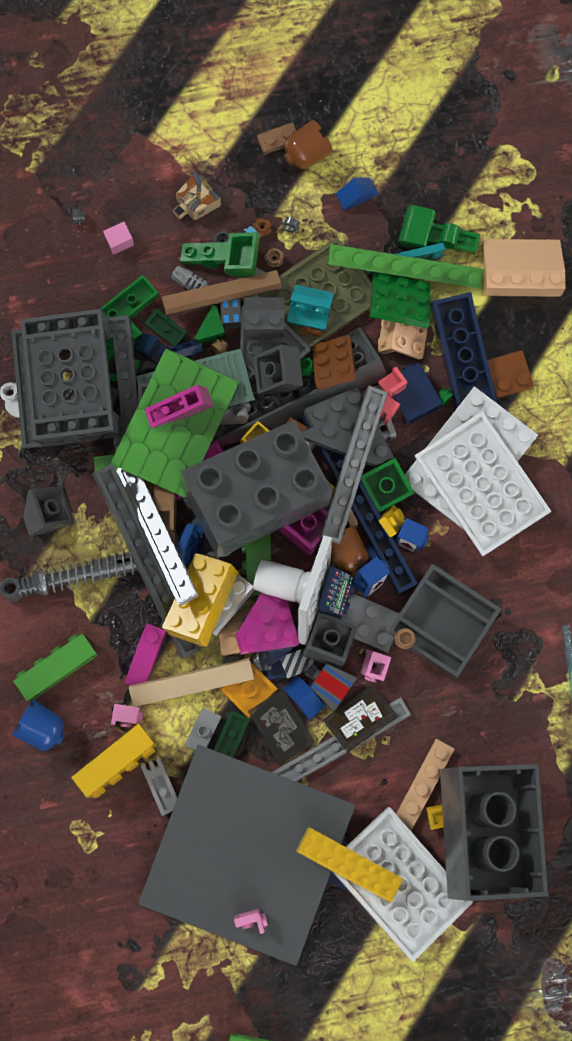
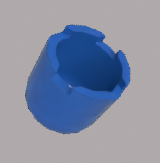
M32 700L30 706L27 707L18 722L19 725L12 733V736L39 750L47 751L55 744L60 745L65 736L62 733L64 721L50 709Z

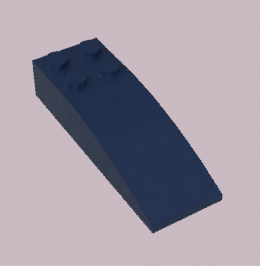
M471 292L432 301L430 303V311L456 408L459 407L474 386L497 403Z

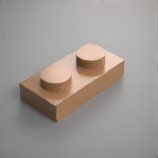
M293 122L257 135V140L264 155L284 148L285 140L296 131Z

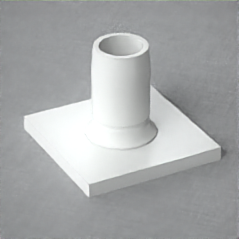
M325 535L323 536L311 572H304V570L280 563L261 560L254 580V590L300 604L298 609L299 643L304 645L307 644L331 566L332 537Z

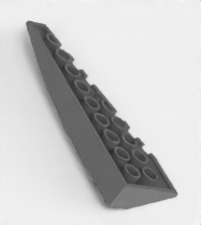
M361 327L343 335H350L352 339L357 380L318 391L315 384V373L313 372L310 376H302L303 387L282 393L255 394V401L248 402L250 403L248 422L245 424L220 425L213 440L215 439L220 447L239 442L257 421L271 431L286 424L290 417L294 420L303 418L305 416L303 411L308 407L356 387L361 391L387 376L382 361ZM311 354L307 358L313 361V354Z

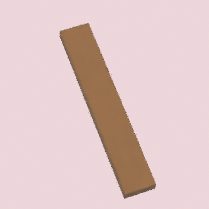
M275 270L162 296V301L167 315L280 289L282 285L278 272Z

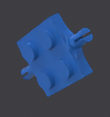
M198 523L197 528L195 525L187 524L185 530L180 535L177 550L187 570L194 554H201L204 531L200 523Z

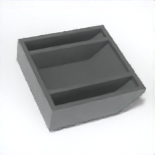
M432 564L388 633L395 638L396 633L400 629L407 628L413 631L416 641L408 650L455 680L489 630L501 608Z

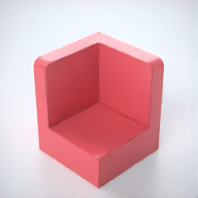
M397 367L392 369V373L378 381L380 388L388 392L387 395L391 398L405 390L408 383Z

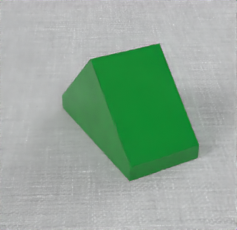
M215 305L210 309L194 338L195 342L202 345L214 342L215 339L221 340L225 338V331L217 306Z

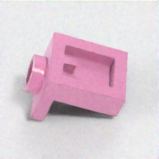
M260 908L235 915L234 917L236 928L242 926V929L254 926V922H257L260 934L265 933V926H268L265 913L261 914Z

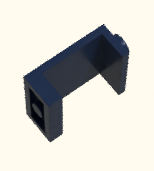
M411 363L405 366L401 374L408 382L406 389L393 398L400 404L399 409L403 414L402 421L407 426L439 410L442 402L420 363L415 365Z

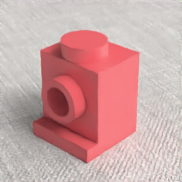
M388 395L380 418H385L384 423L386 425L400 406L397 401Z

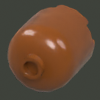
M311 120L285 140L284 149L286 153L284 157L289 164L293 163L299 169H306L329 156L333 151L328 137L325 136L323 138L319 132L322 128L316 121Z
M351 526L344 530L340 544L332 542L331 567H335L353 577L356 576L358 570L367 564L368 553L355 526Z

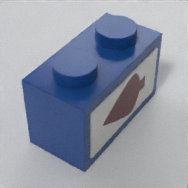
M406 518L395 543L417 553L419 549L423 550L430 535L426 534L429 528Z
M376 556L358 570L353 583H356L355 587L364 598L384 584L390 573L389 567L385 561L380 560Z

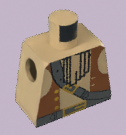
M195 172L177 192L176 199L179 205L173 209V213L178 219H181L188 213L193 220H197L220 207L221 198Z

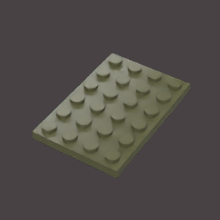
M338 237L280 275L282 288L257 294L259 297L284 298V322L311 349L370 309L371 281L363 270L327 264L330 244L344 246ZM295 285L333 293L326 330H322L321 337L301 334L300 325L287 322L291 296Z

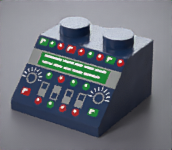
M330 567L318 612L340 619L342 614L347 615L350 603L346 601L348 594L353 595L356 583L352 582L354 577L335 567Z

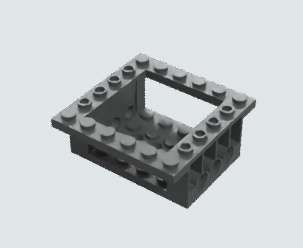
M102 309L20 319L21 329L11 330L23 449L123 437L138 407V387L130 316L108 317ZM107 339H113L121 416L117 415L112 407L106 349ZM64 350H70L71 353L70 358L67 360H62L60 357L61 352ZM64 371H72L73 376L70 380L63 379ZM73 390L75 393L74 398L67 401L64 397L66 391Z

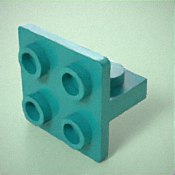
M295 285L291 296L287 322L325 331L333 293Z

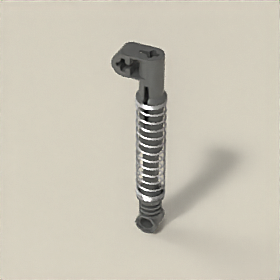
M176 530V540H177L176 542H177V546H178V544H179V538H178V534H177V530ZM123 550L122 554L115 552L114 556L107 554L105 558L101 556L97 560L91 558L89 565L86 560H83L82 567L76 561L75 568H72L71 564L68 563L67 570L60 565L59 572L52 567L51 574H49L47 569H44V571H36L31 575V578L30 576H26V579L21 577V580L20 578H6L0 583V593L8 602H17L24 598V595L26 597H29V594L33 596L34 592L36 595L46 596L50 588H53V592L56 593V586H60L61 591H63V585L68 584L71 590V583L76 582L79 588L78 581L84 580V584L87 586L86 579L90 578L93 584L96 580L102 582L103 579L108 578L110 580V577L116 576L118 579V575L123 574L126 576V573L130 572L134 574V571H138V568L130 552ZM9 587H16L12 594H7Z

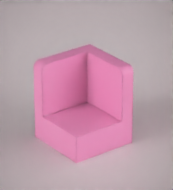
M125 222L103 231L112 254L134 246L132 236Z

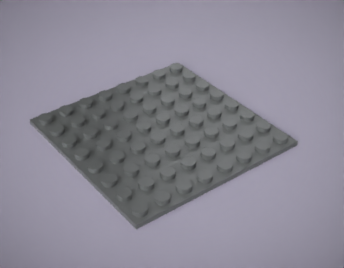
M198 744L138 904L297 966L331 870L301 855L296 850L308 827L341 844L356 804ZM260 908L261 914L265 913L268 926H265V933L260 934L257 922H254V926L242 929V926L236 928L234 922L235 915Z

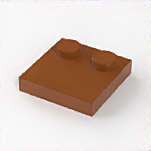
M522 350L487 360L496 399L534 388Z

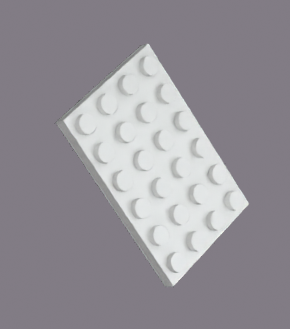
M474 386L428 446L482 411L517 462L537 438L538 434ZM416 460L405 474L412 490L463 529Z
M483 411L415 455V458L482 557L551 513L550 508Z
M387 807L346 847L403 878L392 903L333 872L411 962H414L473 903L472 901L448 899L446 871L390 807Z

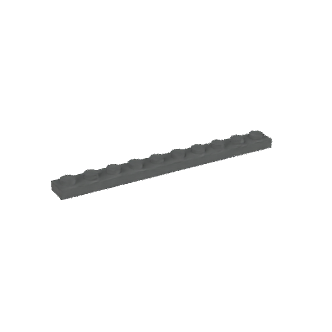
M110 464L93 472L92 475L163 622H165L175 596L113 465ZM170 635L181 659L201 649L198 644Z

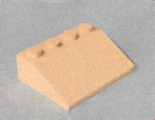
M482 240L483 296H562L565 290V267L560 240Z

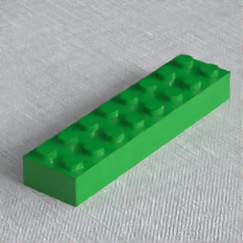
M142 275L100 309L108 317L129 315L131 320L159 297V293Z

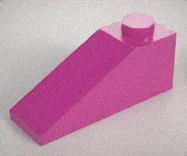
M195 385L146 408L145 412L151 428H155L196 415L214 406L208 389Z
M146 624L126 677V684L134 685L149 680L167 636L165 630Z

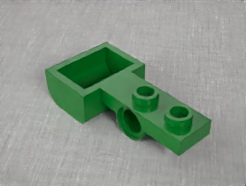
M415 205L408 206L398 246L414 250L426 247L428 244L444 243L445 248L476 255L481 234L461 230L458 225L452 223H445L444 225L435 224V210Z
M257 232L229 233L228 242L183 243L180 262L183 265L202 264L207 268H217L219 264H225L224 269L229 276H253L256 270L260 236Z

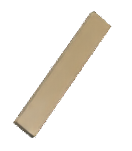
M250 658L130 685L129 692L133 707L253 680L254 674Z

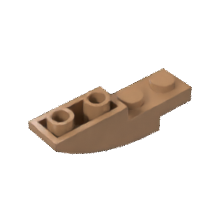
M154 484V501L177 548L176 493Z

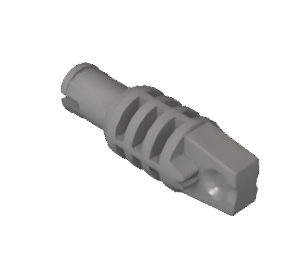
M179 266L175 268L171 276L173 280L182 287L187 288V290L209 286L208 281Z

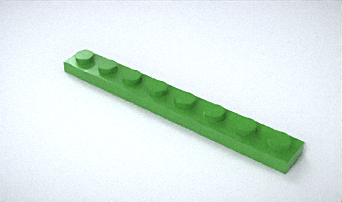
M330 244L327 264L479 289L481 288L484 273L482 268Z

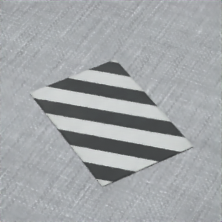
M305 648L284 655L280 659L287 679L306 672L311 664L316 667L314 660L302 656Z

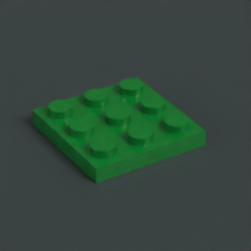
M373 271L370 317L428 329L430 324V283Z

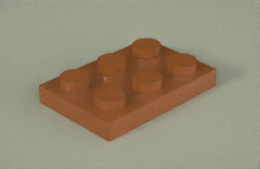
M350 335L320 342L312 347L315 384L318 391L357 380Z

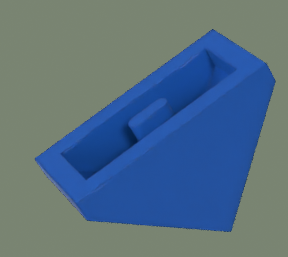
M370 177L353 178L336 193V197L344 211L379 195Z
M299 676L295 677L283 688V691L309 720L325 707L315 692Z

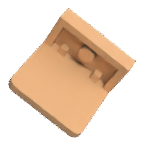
M387 320L381 321L382 327L378 339V353L384 355L396 351L417 360L423 358L427 335L426 328Z

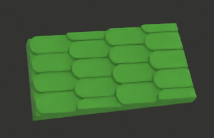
M166 348L111 464L186 498L181 488V471L204 460L240 381ZM195 385L208 389L214 407L196 415L151 428L145 412L146 408Z

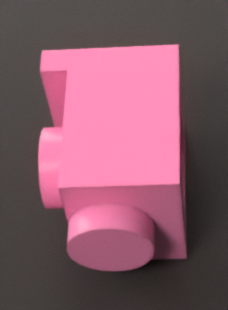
M366 649V656L360 673L365 675L364 679L376 682L379 679L384 681L391 657Z
M114 704L111 725L117 726L118 722L121 723V727L133 728V724L142 725L143 713L140 712L141 709L139 707Z

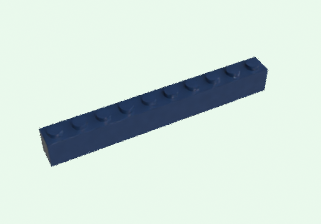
M303 416L304 426L310 429L311 426L306 416ZM315 445L337 484L345 456ZM360 479L351 510L369 545L374 548L378 558L385 561L388 565L390 573L387 578L396 595L400 596L415 588L418 583L394 539L389 537L380 524L381 516Z

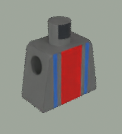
M311 664L304 674L314 681L310 688L333 712L357 679L329 664H326L322 671Z

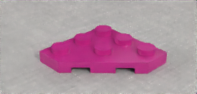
M260 593L256 603L235 635L240 654L288 648L300 644L288 601L264 593Z

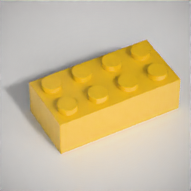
M195 553L187 571L199 596L182 606L178 605L176 599H174L162 628L171 636L207 647L239 572L230 563Z
M137 724L71 778L87 798L93 797L97 799L106 792L104 788L108 784L114 785L123 778L121 776L126 770L130 772L139 765L138 760L142 757L147 759L155 752L154 748L157 745L144 728Z

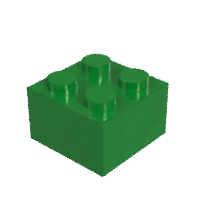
M396 458L361 476V481L378 512L414 494Z

